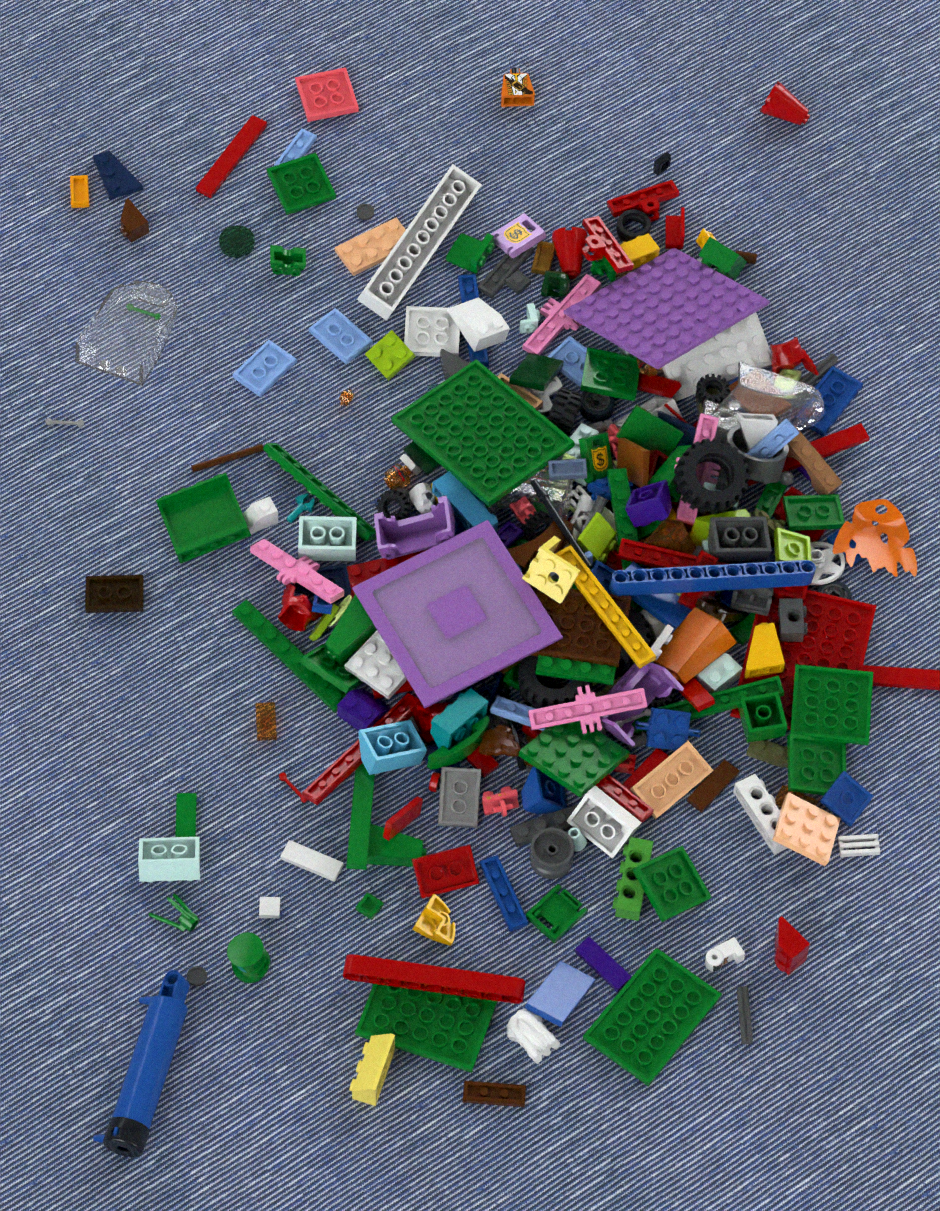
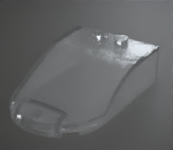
M133 281V284L125 286L120 284L112 289L76 340L75 362L143 386L163 352L177 317V302L173 299L172 293L163 286L148 281ZM157 313L160 314L158 319L154 317Z
M741 361L738 363V385L719 405L708 400L703 402V414L719 418L716 430L726 433L732 427L739 425L737 413L774 414L778 421L777 426L787 418L793 426L796 425L802 431L818 423L823 417L825 410L821 393L814 387Z

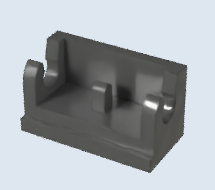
M774 588L733 590L730 609L768 616Z

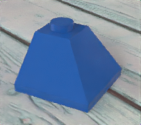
M533 766L521 791L524 810L538 815L553 813L567 808L564 786Z

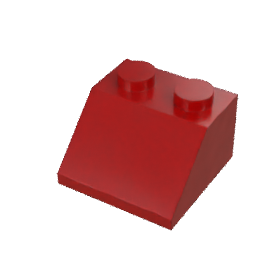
M781 916L775 933L774 961L779 970L785 971L790 975L806 961L810 943Z

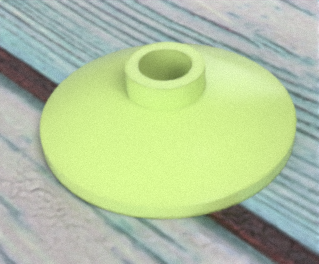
M351 595L344 598L338 605L339 610L328 627L339 622L352 600Z

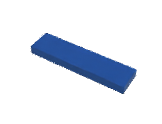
M498 855L479 861L480 868L509 932L528 926L529 922Z

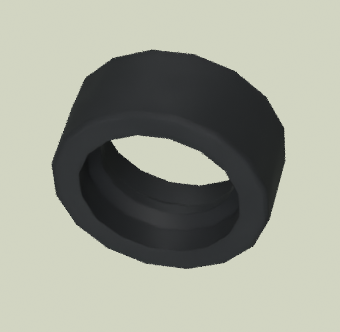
M627 210L618 217L616 231L618 237L623 242L631 241L638 236L648 233L650 234V218L644 212ZM635 221L642 224L644 229L638 233H632L625 230L623 225L627 222Z

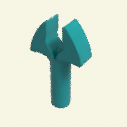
M309 493L296 497L295 503L298 506L286 518L287 521L292 523L305 510L312 513L315 504L314 497L309 503L305 504L304 502L309 498Z

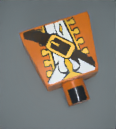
M517 67L511 68L510 74H504L501 107L534 106L535 92L529 74L520 73V69Z

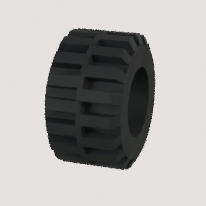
M563 387L556 394L548 420L567 436L571 433L583 400V395Z

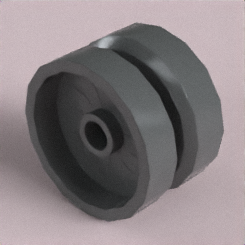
M553 827L542 829L536 833L531 841L529 859L535 873L543 878L556 879L569 872L574 857V843L570 835L562 829Z

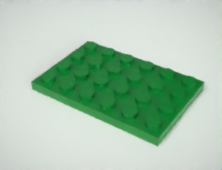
M655 948L583 1035V1040L649 1087L720 1000L722 993L664 952Z
M373 984L355 1035L370 1040L371 1036L395 1034L396 1049L472 1073L498 1001Z

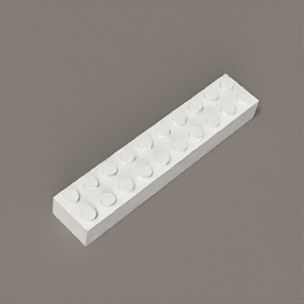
M452 164L357 300L387 321L482 184Z

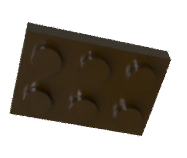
M86 576V613L144 612V576Z

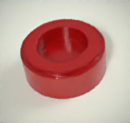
M432 773L429 791L437 792L441 773Z

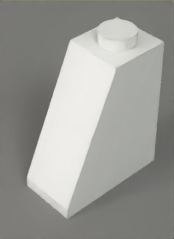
M737 413V419L748 451L776 428L778 424L774 414Z

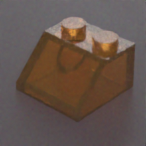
M668 518L644 542L645 544L690 555L697 548L682 521Z

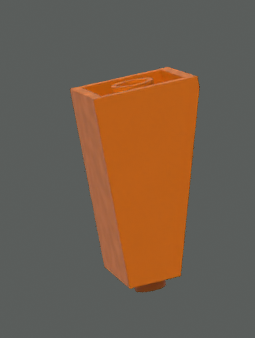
M694 607L672 633L673 637L667 645L663 644L660 648L663 652L653 662L665 667L676 680L685 684L734 646L736 640L721 620Z

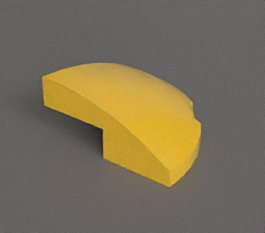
M433 893L412 930L431 940L450 946L454 941L456 932L455 922L451 924L448 915L451 911Z

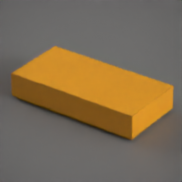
M88 175L70 176L71 208L89 207Z

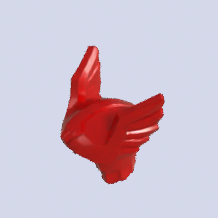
M794 337L793 340L785 343L770 344L772 351V382L780 374V368L793 370L801 362L806 370L816 376L819 375L813 360L801 348L798 337Z
M289 583L286 585V589H284V595H282L281 604L283 607L278 618L288 629L303 632L311 620L315 621L322 617L324 613L312 612V603L308 600V596L304 594L294 596L296 587Z

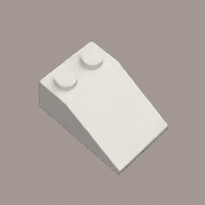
M479 297L447 309L474 352L506 340L510 329L500 313Z

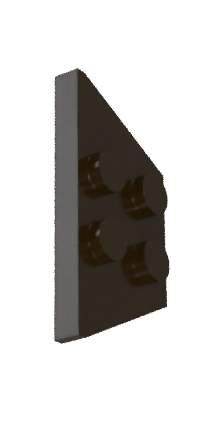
M698 598L695 606L699 607L700 610L724 623L744 620L748 614L744 611L738 612L730 609L724 603L712 598Z

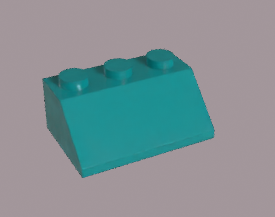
M470 688L466 693H461L453 704H448L440 715L434 716L431 721L430 733L438 748L444 746L449 751L468 738L472 732V725L486 717L489 701Z

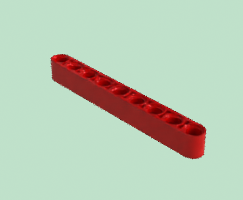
M355 954L346 956L342 975L345 979L351 981L514 1004L523 1002L526 985L525 980L518 977Z

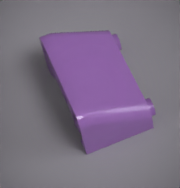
M447 495L438 497L437 506H431L432 512L397 521L395 515L391 516L390 519L386 518L383 512L374 514L377 546L380 555L385 559H393L430 549L454 537L455 515Z

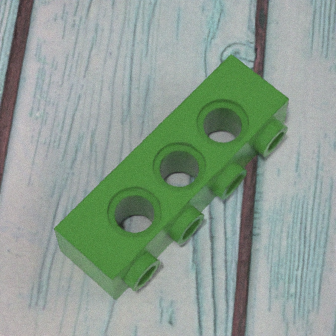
M630 837L629 844H624L623 855L626 856L625 862L621 861L619 873L623 875L622 879L617 880L616 891H619V896L614 897L612 909H616L615 917L639 921L644 890L633 869L650 861L653 841ZM632 859H638L640 862L635 863ZM628 877H635L636 880H630ZM630 894L633 898H627L624 895Z

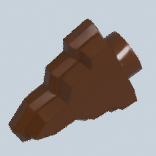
M499 724L495 729H489L484 733L483 741L480 743L479 748L480 754L486 756L506 755L519 757L521 748L518 742L515 741L511 728L507 725Z

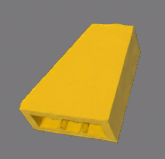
M760 623L758 626H755L745 670V679L784 671L785 662L774 623Z

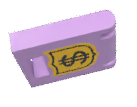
M525 213L491 234L494 236L495 244L507 255L509 254L511 258L517 257L546 238L545 231Z

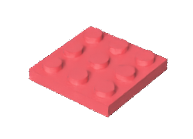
M346 67L295 77V83L307 122L359 112Z

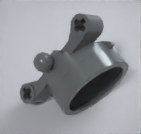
M736 425L728 431L725 441L730 442L729 446L732 448L736 446L739 449L737 451L738 454H743L746 458L743 462L749 466L747 473L750 474V480L764 484L780 481L785 486L793 482L794 477L791 472H782L789 452L788 444L778 451L773 458H756L746 454L748 449L740 425ZM723 469L719 473L718 482L715 489L722 491L728 484L727 476Z

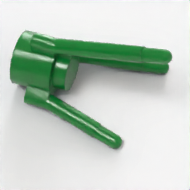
M176 893L173 894V897L181 906L170 897H167V900L181 913L178 919L180 924L149 913L150 917L176 927L183 933L186 929L189 932L194 930L200 921L198 916L189 909Z

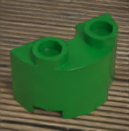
M270 245V266L272 272L276 275H301V271L306 267V248L293 247L290 250H286L283 246Z

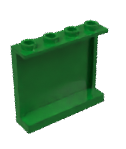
M226 473L217 474L213 478L199 481L193 486L181 488L175 493L164 495L156 500L180 564L251 536Z

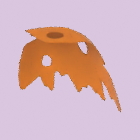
M886 499L870 500L856 505L852 515V523L846 521L838 532L832 550L833 554L845 552L846 562L850 567L853 566L856 555L860 554L861 558H867L873 572L885 567L895 577H898V561L903 566L905 572L910 571L914 577L917 575V560L914 550L910 547L902 548L910 538L902 513ZM878 505H884L887 507V512L878 514L875 508ZM872 521H876L879 524L877 526H874L872 524ZM882 533L888 536L887 544L881 540L880 535ZM851 539L856 542L855 548L849 546Z

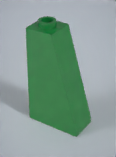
M692 445L678 446L648 481V485L666 479L671 502H677L681 497V494L676 492L678 485L674 484V477L676 476L674 467L678 464L676 458H681L683 453Z
M354 595L325 643L326 655L332 661L336 660L339 664L347 660L377 631L356 595Z
M371 824L367 864L413 867L412 859L427 855V848H423V840L398 833L388 841L383 838L384 828Z

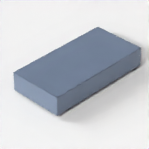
M586 458L548 461L549 481L587 478Z

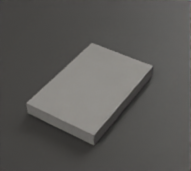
M442 767L438 826L478 828L481 769Z

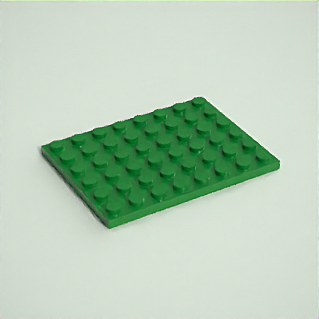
M477 359L391 417V421L396 427L449 471L488 507L548 466V461L556 460L575 446L574 441Z

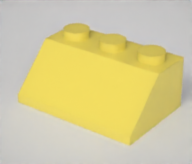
M395 1034L371 1036L369 1043L365 1042L362 1054H365L363 1061L359 1060L356 1068L357 1078L352 1079L349 1091H352V1099L376 1106L395 1052Z

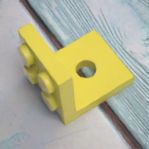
M553 536L539 547V552L530 563V568L522 579L561 604L581 570L554 554L560 539ZM551 572H555L559 576L558 581L551 579Z

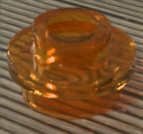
M348 389V391L344 390L339 397V400H341L340 405H349L355 395L351 392V389Z

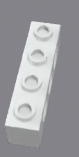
M753 774L735 783L733 793L773 854L775 855L787 849V847L772 840L775 832L773 828L777 825L781 810L776 806L773 795L768 794L763 780L759 779L756 774ZM753 796H758L760 799H754ZM762 812H769L770 815H765Z

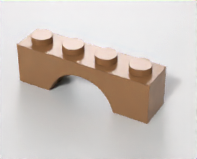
M795 425L794 427L799 431V434L788 443L789 452L787 457L794 458L805 468L810 476L812 487L818 495L833 494L843 482Z

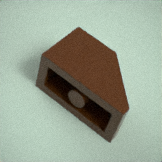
M129 198L126 199L120 219V232L124 238L127 237L132 243L149 233V224Z

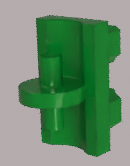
M603 256V259L592 261L593 265L590 271L593 275L599 274V276H603L605 272L610 282L616 281L615 275L617 273L605 256Z

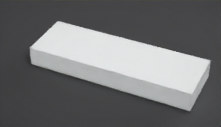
M291 840L288 841L280 856L281 860L334 882L343 867V862Z

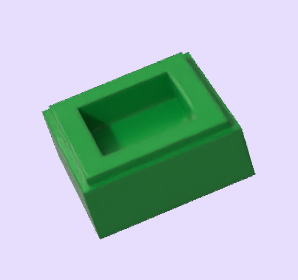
M367 892L357 904L356 910L373 920L384 906V902Z

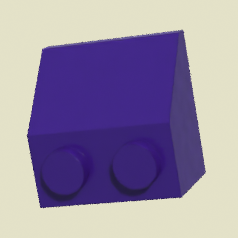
M665 479L632 490L625 510L634 528L638 526L644 527L653 521H663L669 517L672 503L667 480Z
M364 688L350 691L337 704L338 716L358 731L371 728L391 709L381 700L375 699L374 695Z

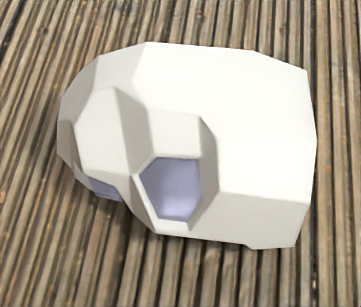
M423 482L415 485L409 491L410 500L421 514L432 512L431 506L435 505V495L432 493L428 483Z

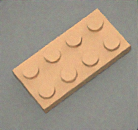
M396 217L336 246L335 252L350 273L355 276L384 262L406 229Z
M687 741L630 790L654 809L652 816L656 820L714 770L693 745Z

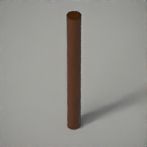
M259 444L191 465L192 472L194 473L264 451L263 445Z

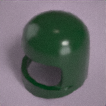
M545 270L541 296L565 297L570 289V278L567 273Z

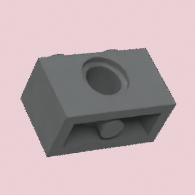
M779 598V642H803L804 635H807V623H804L807 609L806 606H803V599ZM789 619H795V620H797V621H796V622H792V621H790Z

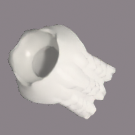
M527 1009L518 1010L507 1024V1037L509 1040L519 1042L536 1064L542 1061V1055L550 1056L551 1048L557 1050L560 1046V1042L555 1038L554 1034L549 1032L542 1023V1017Z

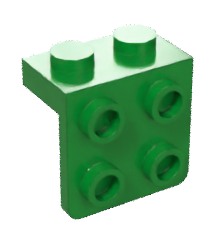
M487 233L483 241H480L466 234H460L446 255V261L477 274L480 268L484 266L489 254L495 248L493 243L494 236Z

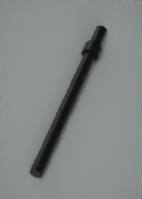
M536 479L532 480L530 484L536 492L537 499L540 503H543L569 545L574 548L587 567L591 569L590 561L549 500L548 493L545 489H542Z
M503 675L498 692L500 696L510 700L509 684L504 681L505 675ZM507 719L508 726L515 736V741L518 742L522 749L516 722ZM516 757L519 770H525V760L521 757Z

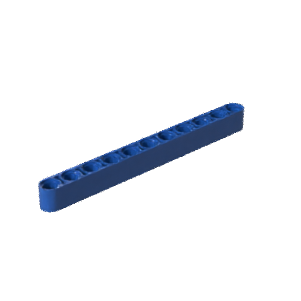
M809 560L618 570L612 574L609 591L615 596L807 586L813 581L816 565Z

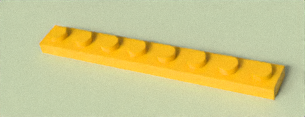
M570 545L555 553L581 570L574 584L640 669L656 660L654 652L574 548Z

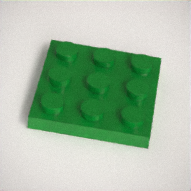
M316 152L266 169V173L286 215L336 199V193Z
M587 347L580 390L635 401L639 378L638 364H640L641 360L633 356Z
M789 734L787 736L788 791L824 795L841 772H846V743L796 734Z
M683 845L633 869L635 876L661 922H665L712 898Z

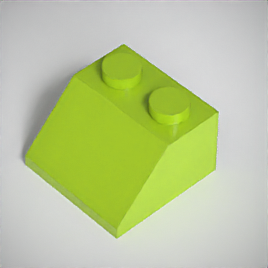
M596 512L577 539V543L584 553L587 551L592 553L593 562L598 560L603 564L607 561L610 551L613 552L618 543L615 530L598 512Z

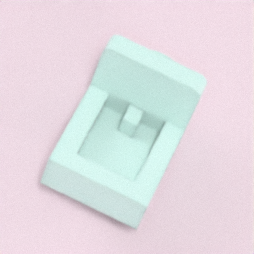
M534 303L527 304V319L520 321L519 331L521 334L533 333L538 328L540 313L539 310L535 309Z

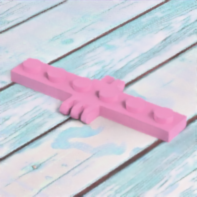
M586 274L561 303L550 298L548 303H545L539 310L547 318L526 340L522 349L528 353L540 355L564 328L566 330L571 328L577 331L582 324L565 315L564 310L597 292L601 287V282Z
M701 413L693 444L707 438L712 441L715 438L719 418ZM712 462L699 463L696 467V477L702 486H704V482L717 484L718 480L711 476L719 477V472L714 470H720L721 467ZM681 494L675 521L693 525L697 517L698 508L694 510L689 508L690 504L688 502L684 503L681 500L683 497Z
M262 539L250 546V553L280 571L276 579L280 582L282 581L283 584L287 585L291 582L295 584L297 582L329 604L344 597V589L317 573L316 571L320 568V564L309 559L306 555L297 560L266 539Z
M585 685V694H583L581 686L577 687L578 695H575L574 702L528 710L531 730L580 721L582 734H586V725H589L590 733L595 732L593 724L597 725L598 731L602 730L600 720L602 716L647 708L648 706L644 688L596 697L595 692H590L589 685Z

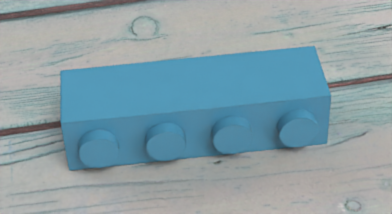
M449 471L432 482V493L437 498L447 495L455 518L467 530L488 520L495 532H497V517L486 509L485 504L482 501H478L474 494Z

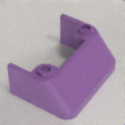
M651 662L639 669L634 663L606 695L644 688L648 706L655 697L669 696L673 688L683 691L685 688L665 667ZM645 708L600 717L601 725L619 741L634 746L635 743L631 739L634 727L631 724L635 720L623 724L621 728L615 721H622L638 715Z

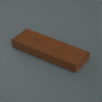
M724 759L687 798V802L703 813L739 775L740 770Z
M464 1081L463 1103L525 1107L526 1085Z

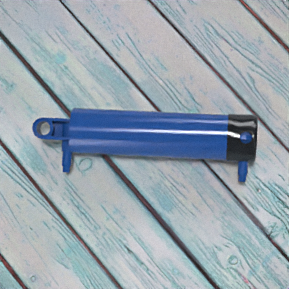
M171 970L165 975L158 996L139 998V1003L149 1006L106 1133L93 1136L94 1141L103 1143L107 1149L118 1155L139 1157L144 1152L150 1126L188 1012V1008L184 1003L190 984L177 970Z

